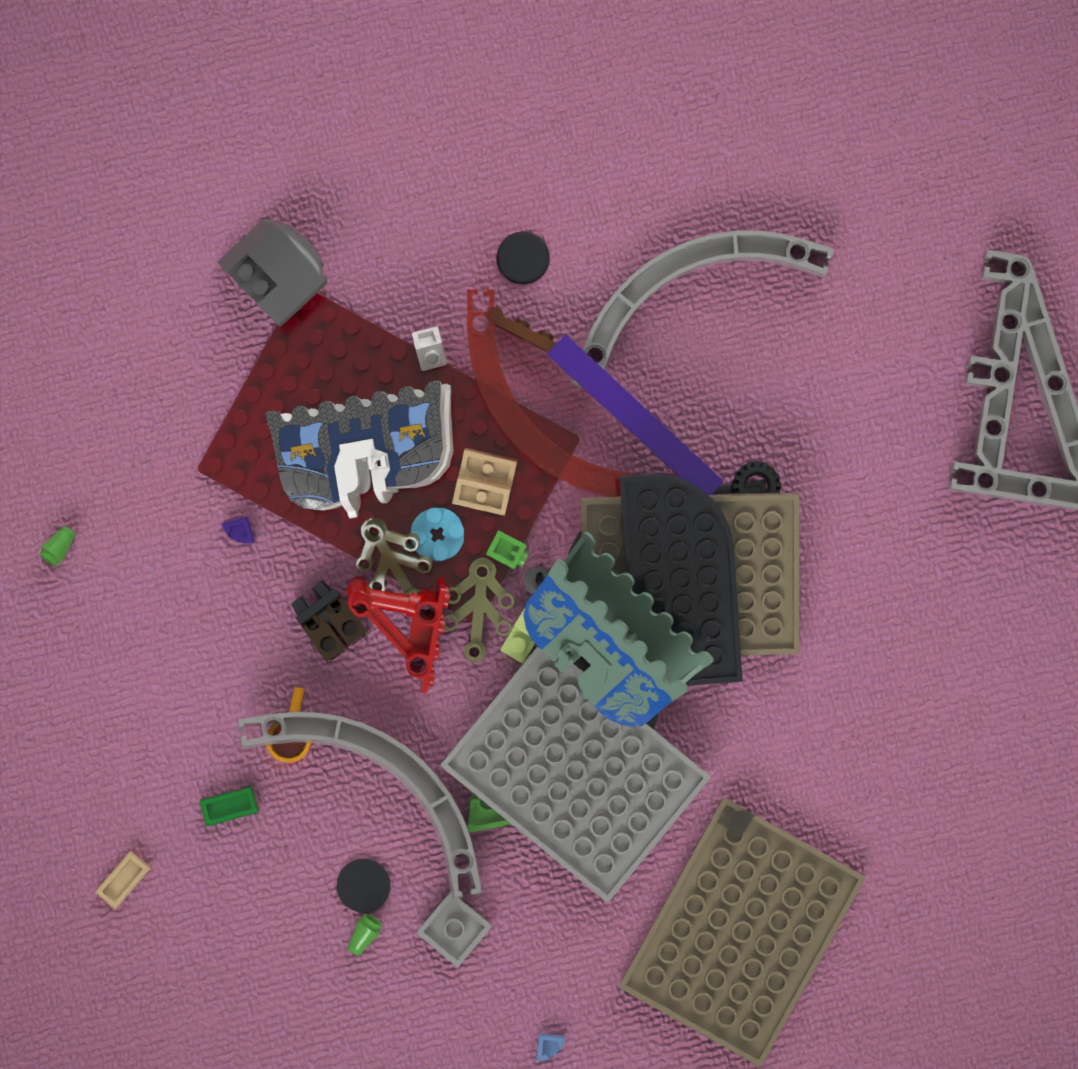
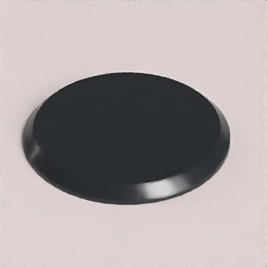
M516 232L507 236L501 242L497 250L496 260L499 271L507 280L515 284L526 285L536 282L545 274L549 266L550 255L547 245L539 236L530 232Z
M356 859L344 866L339 873L337 893L342 903L349 909L360 913L371 912L381 907L387 900L390 893V878L385 868L378 862L371 859Z

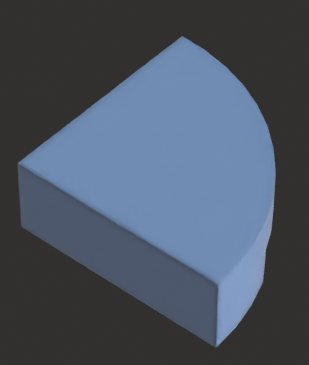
M539 1033L536 1061H545L555 1056L563 1047L566 1036Z

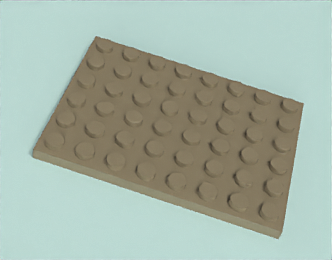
M799 494L709 495L724 514L733 538L741 655L799 654ZM581 498V536L585 532L590 533L596 543L593 548L596 555L604 553L612 555L615 559L613 572L616 575L626 573L621 498Z
M723 797L618 987L761 1067L866 877Z

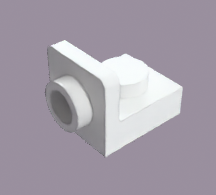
M438 326L412 333L422 371L447 365Z

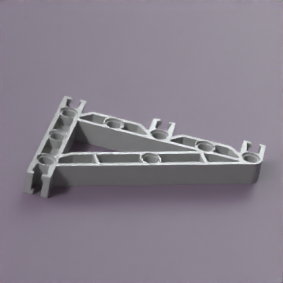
M987 250L984 253L983 263L988 264L989 260L1003 262L1005 267L1003 273L989 272L990 267L985 266L981 272L980 280L1004 283L1009 286L998 294L990 344V352L995 359L970 356L967 361V368L972 369L973 365L988 368L987 379L973 378V373L968 372L964 385L988 388L993 391L985 396L981 402L973 454L980 466L960 462L952 463L950 474H955L957 470L971 473V485L956 484L957 479L952 478L948 484V490L1078 511V405L1031 261L1025 256ZM1011 265H1021L1024 272L1023 276L1017 277L1012 274ZM1005 316H1010L1015 320L1014 329L1004 327L1003 318ZM1022 338L1065 471L1071 480L1002 469ZM996 369H1003L1007 373L1006 382L996 380L994 376ZM1050 377L1059 380L1060 388L1058 391H1053L1049 388L1048 379ZM989 421L998 424L999 432L997 435H991L987 432L986 425ZM981 474L990 477L991 484L989 488H982L979 485L978 478ZM1034 483H1040L1043 486L1044 493L1041 497L1033 495L1031 487Z

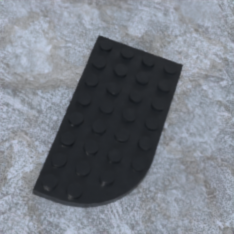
M662 473L619 475L626 573H629L634 578L635 583L632 591L638 595L643 592L649 593L654 599L652 611L655 614L667 612L673 617L672 632L676 634L680 632L689 633L693 638L692 652L706 651L714 659L710 665L695 674L685 684L687 686L743 682L734 545L731 530L724 514L705 491L680 477Z

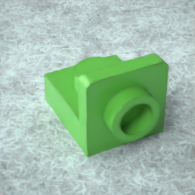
M498 530L486 555L515 570L517 565L523 567L529 553L525 551L526 544Z

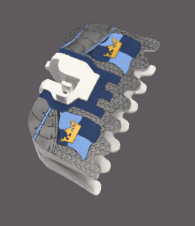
M437 380L431 381L426 385L425 394L421 390H414L409 386H404L399 390L398 397L393 394L387 395L383 391H377L372 396V402L368 399L361 400L357 396H350L345 401V406L342 404L334 405L331 401H324L319 405V410H308L304 406H297L293 409L292 415L288 413L281 414L273 410L265 414L273 440L281 484L289 499L306 509L329 510L343 506L348 512L349 518L358 517V510L361 505L360 495L369 491L371 482H373L374 492L378 500L382 504L387 503L391 500L393 493L399 492L398 489L422 487L440 479L449 468L454 452L451 421V385H441V382ZM378 461L381 462L380 467L377 465Z

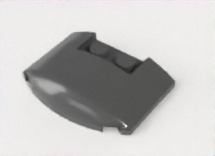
M264 218L218 261V264L279 327L327 284V277L323 276L322 266H324L322 259L307 238L291 226Z

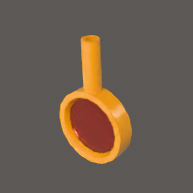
M294 687L289 712H300L304 688ZM273 723L267 733L276 736L281 732V728L278 724ZM291 742L266 746L269 753L275 759L284 763H293L302 759L309 752L312 743Z

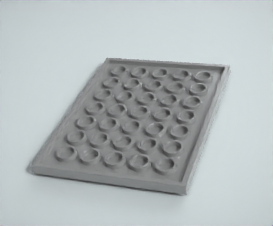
M537 646L440 766L608 903L709 781L711 776L648 724L640 727H629L611 721L602 715L588 699L586 700L581 695L583 691L578 685V679L583 671L572 664L562 673L554 665L556 662Z

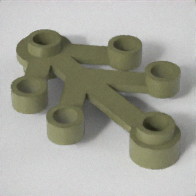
M369 518L364 521L361 527V534L366 542L362 554L357 559V568L364 572L372 568L374 563L372 554L375 546L378 547L381 553L376 574L369 584L370 588L384 591L387 586L386 575L390 568L404 594L409 595V592L417 594L421 591L413 587L401 564L414 568L421 574H427L433 566L432 559L426 555L417 558L391 549L387 542L402 545L405 550L412 552L420 544L419 536L415 533L403 535L388 530L386 523L379 518ZM371 527L377 528L379 532H373L371 530ZM407 540H414L415 545H410ZM361 560H367L369 565L362 564ZM420 562H426L429 567H422ZM374 582L381 583L382 587H376Z
M487 558L476 559L469 568L470 575L456 587L448 589V592H457L458 598L456 600L449 599L450 604H456L460 601L461 594L476 584L475 596L453 614H447L444 617V628L452 631L457 628L462 619L473 611L471 640L464 648V655L471 662H479L486 655V646L481 642L484 612L495 624L496 632L500 636H508L512 631L511 622L504 619L486 597L488 586L499 598L498 603L502 609H511L515 604L514 596L511 593H507L495 578L496 567ZM479 567L487 569L488 573L486 576L482 577L478 574ZM505 596L510 597L512 600L511 605H503L502 598ZM449 617L453 618L455 626H447L446 619ZM506 623L509 626V631L506 633L501 632L499 625ZM477 647L480 654L472 656L470 648Z

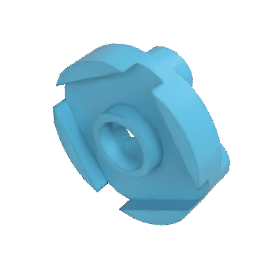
M430 508L419 514L411 527V533L417 534L420 538V544L416 552L420 556H429L432 561L450 559L462 548L464 529L460 519L450 510ZM441 527L443 529L442 534L445 536L444 540L432 541L433 535L430 531Z

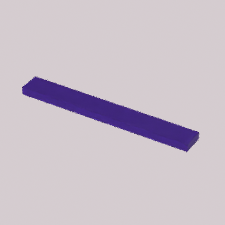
M566 334L549 351L547 356L678 477L697 485L708 495H712L724 482Z

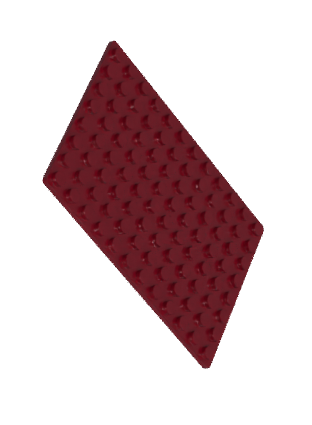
M316 293L281 327L278 325L275 327L201 460L198 471L356 559L362 554L366 542L362 537L361 527L367 519L379 518L386 523L388 530L407 535L411 533L414 520L422 512L430 508L450 510L460 519L464 529V542L460 551L450 559L433 561V566L427 574H421L416 569L401 564L414 588L435 591L438 577L444 578L445 586H448V589L456 587L470 575L469 568L478 558H487L494 563L496 567L495 578L501 584L510 567L486 555L498 530L522 543L525 541L579 443V437L448 364L422 371L415 346ZM436 380L440 381L441 385H451V421L454 452L449 468L440 479L422 487L398 489L399 492L393 493L391 500L383 504L378 500L374 492L373 482H371L369 491L360 495L361 505L358 510V517L349 518L348 512L343 506L329 510L303 508L292 502L283 490L273 440L265 415L268 411L273 410L281 414L288 413L292 415L293 409L297 406H304L308 410H319V405L324 401H331L334 405L342 404L345 406V401L350 396H357L361 400L368 399L372 402V396L375 392L383 391L387 395L393 394L398 397L399 390L404 386H409L414 390H421L425 394L426 385ZM465 448L518 460L505 516L452 504ZM378 461V463H377V465H378L379 467L381 466V462H380V461ZM371 527V530L373 532H379L377 528ZM441 527L430 531L433 535L432 541L444 540L445 536L442 534L443 529ZM408 539L407 542L413 545L411 539ZM387 541L391 549L417 558L420 557L416 550L410 552L405 550L402 545ZM375 546L372 554L374 559L372 568L377 570L381 553L378 547ZM361 560L363 563L369 565V562L367 560ZM420 562L422 567H429L426 562ZM485 567L478 568L480 576L487 575L488 572ZM389 568V569H388V572H387V576H389V577H391L392 579L396 580L395 577H394V575H393V573L391 572V570H390V568ZM476 584L461 594L462 596L458 603H449L447 609L455 612L475 596ZM487 586L486 597L491 602L495 594ZM450 591L449 599L456 600L458 598L457 592ZM473 611L465 619L472 622Z

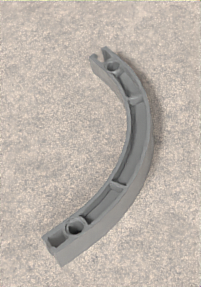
M730 231L687 241L650 260L620 286L600 312L590 330L583 351L587 355L592 350L600 351L603 358L597 364L605 370L614 344L634 313L661 288L692 271L726 262L759 261L791 267L824 278L828 267L823 266L821 268L809 263L807 259L810 252L825 255V258L830 260L834 249L802 238L766 231ZM793 247L801 248L804 252V257L799 260L792 258L790 249ZM572 381V386L582 389L576 381Z
M288 712L238 719L239 733L244 732V727L260 726L262 737L247 741L246 736H241V750L291 742L318 743L354 752L387 770L414 795L435 828L444 854L452 899L463 897L462 891H459L458 875H469L472 885L470 890L471 896L482 893L471 838L461 812L438 776L405 745L386 733L364 723L324 713ZM276 723L280 726L281 732L276 736L269 735L266 731V725ZM462 855L467 859L468 865L466 869H459L455 866L454 859L456 856Z

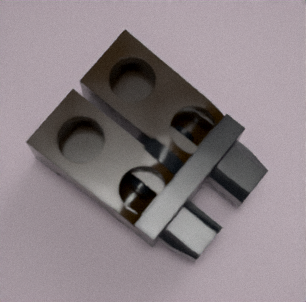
M322 580L311 588L319 601L311 606L302 595L293 601L291 605L297 614L296 620L302 626L325 662L330 663L348 649L332 629L333 626L350 647L370 632L349 609L348 604L337 590H332Z

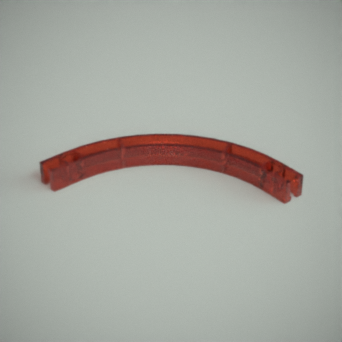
M467 289V336L472 370L480 394L502 432L531 462L554 478L574 488L595 495L620 497L619 475L641 473L622 472L586 462L557 446L535 427L514 399L499 363L495 343L494 289L484 291V297H489L487 312H474L472 297L477 295V289ZM482 317L487 320L488 328L485 331L480 332L474 329L473 321L476 318ZM662 473L677 476V473Z

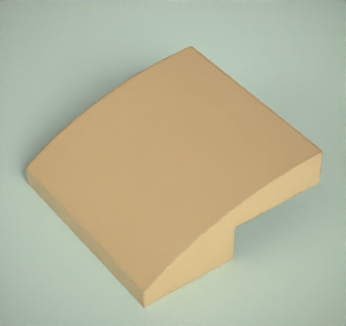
M465 448L452 504L505 516L518 460Z

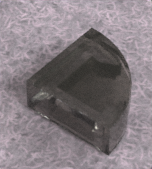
M735 810L723 815L718 820V823L741 837L755 814L745 810Z

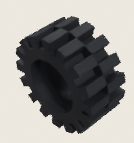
M759 461L749 462L742 466L734 475L732 494H749L746 489V483L752 476H760L766 481L767 489L765 493H781L782 483L779 479V473L777 474L776 469L773 466H769L768 463H761Z

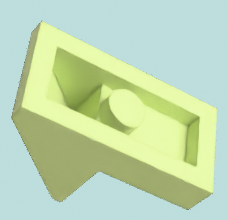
M525 608L500 651L522 664L535 645L526 630L523 616Z

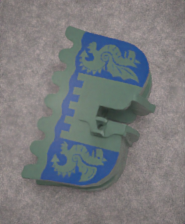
M585 532L564 561L558 559L554 563L544 581L527 601L523 615L526 630L533 642L556 662L554 665L562 673L582 656L591 666L578 679V685L583 691L581 695L586 700L588 699L609 720L624 726L640 727L650 721L668 704L685 694L689 690L685 683L703 668L710 665L714 659L706 651L692 652V636L687 632H680L678 634L672 632L673 617L667 612L655 614L652 611L653 597L646 592L639 595L635 594L632 591L635 583L632 575L629 573L616 575L613 572L615 565L613 556L608 553L596 555L593 551L596 544L595 539L590 533Z

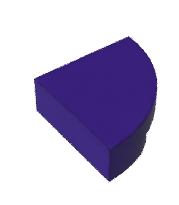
M248 517L222 524L226 534L233 540L244 544L255 543Z

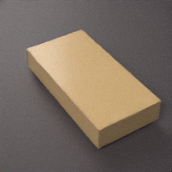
M130 851L95 893L116 910L150 871L151 867L134 852Z

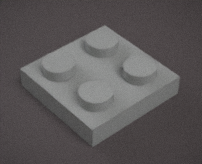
M450 891L416 933L458 968L493 925L461 898L452 899Z

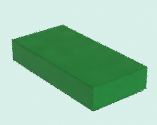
M252 786L199 801L206 827L259 812Z

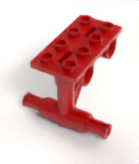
M356 576L352 578L347 587L349 609L357 617L367 615L404 656L407 672L412 677L419 678L421 693L427 694L428 686L433 687L435 680L433 660L438 661L440 653L439 638L437 636L438 634L442 635L444 631L445 618H443L444 612H442V609L448 608L450 592H448V586H445L444 578L438 577L435 591L421 590L417 594L409 592V595L371 589L369 583L363 577ZM425 605L432 606L428 610L421 609ZM382 610L405 613L407 617H412L408 638ZM414 658H422L420 661H412Z

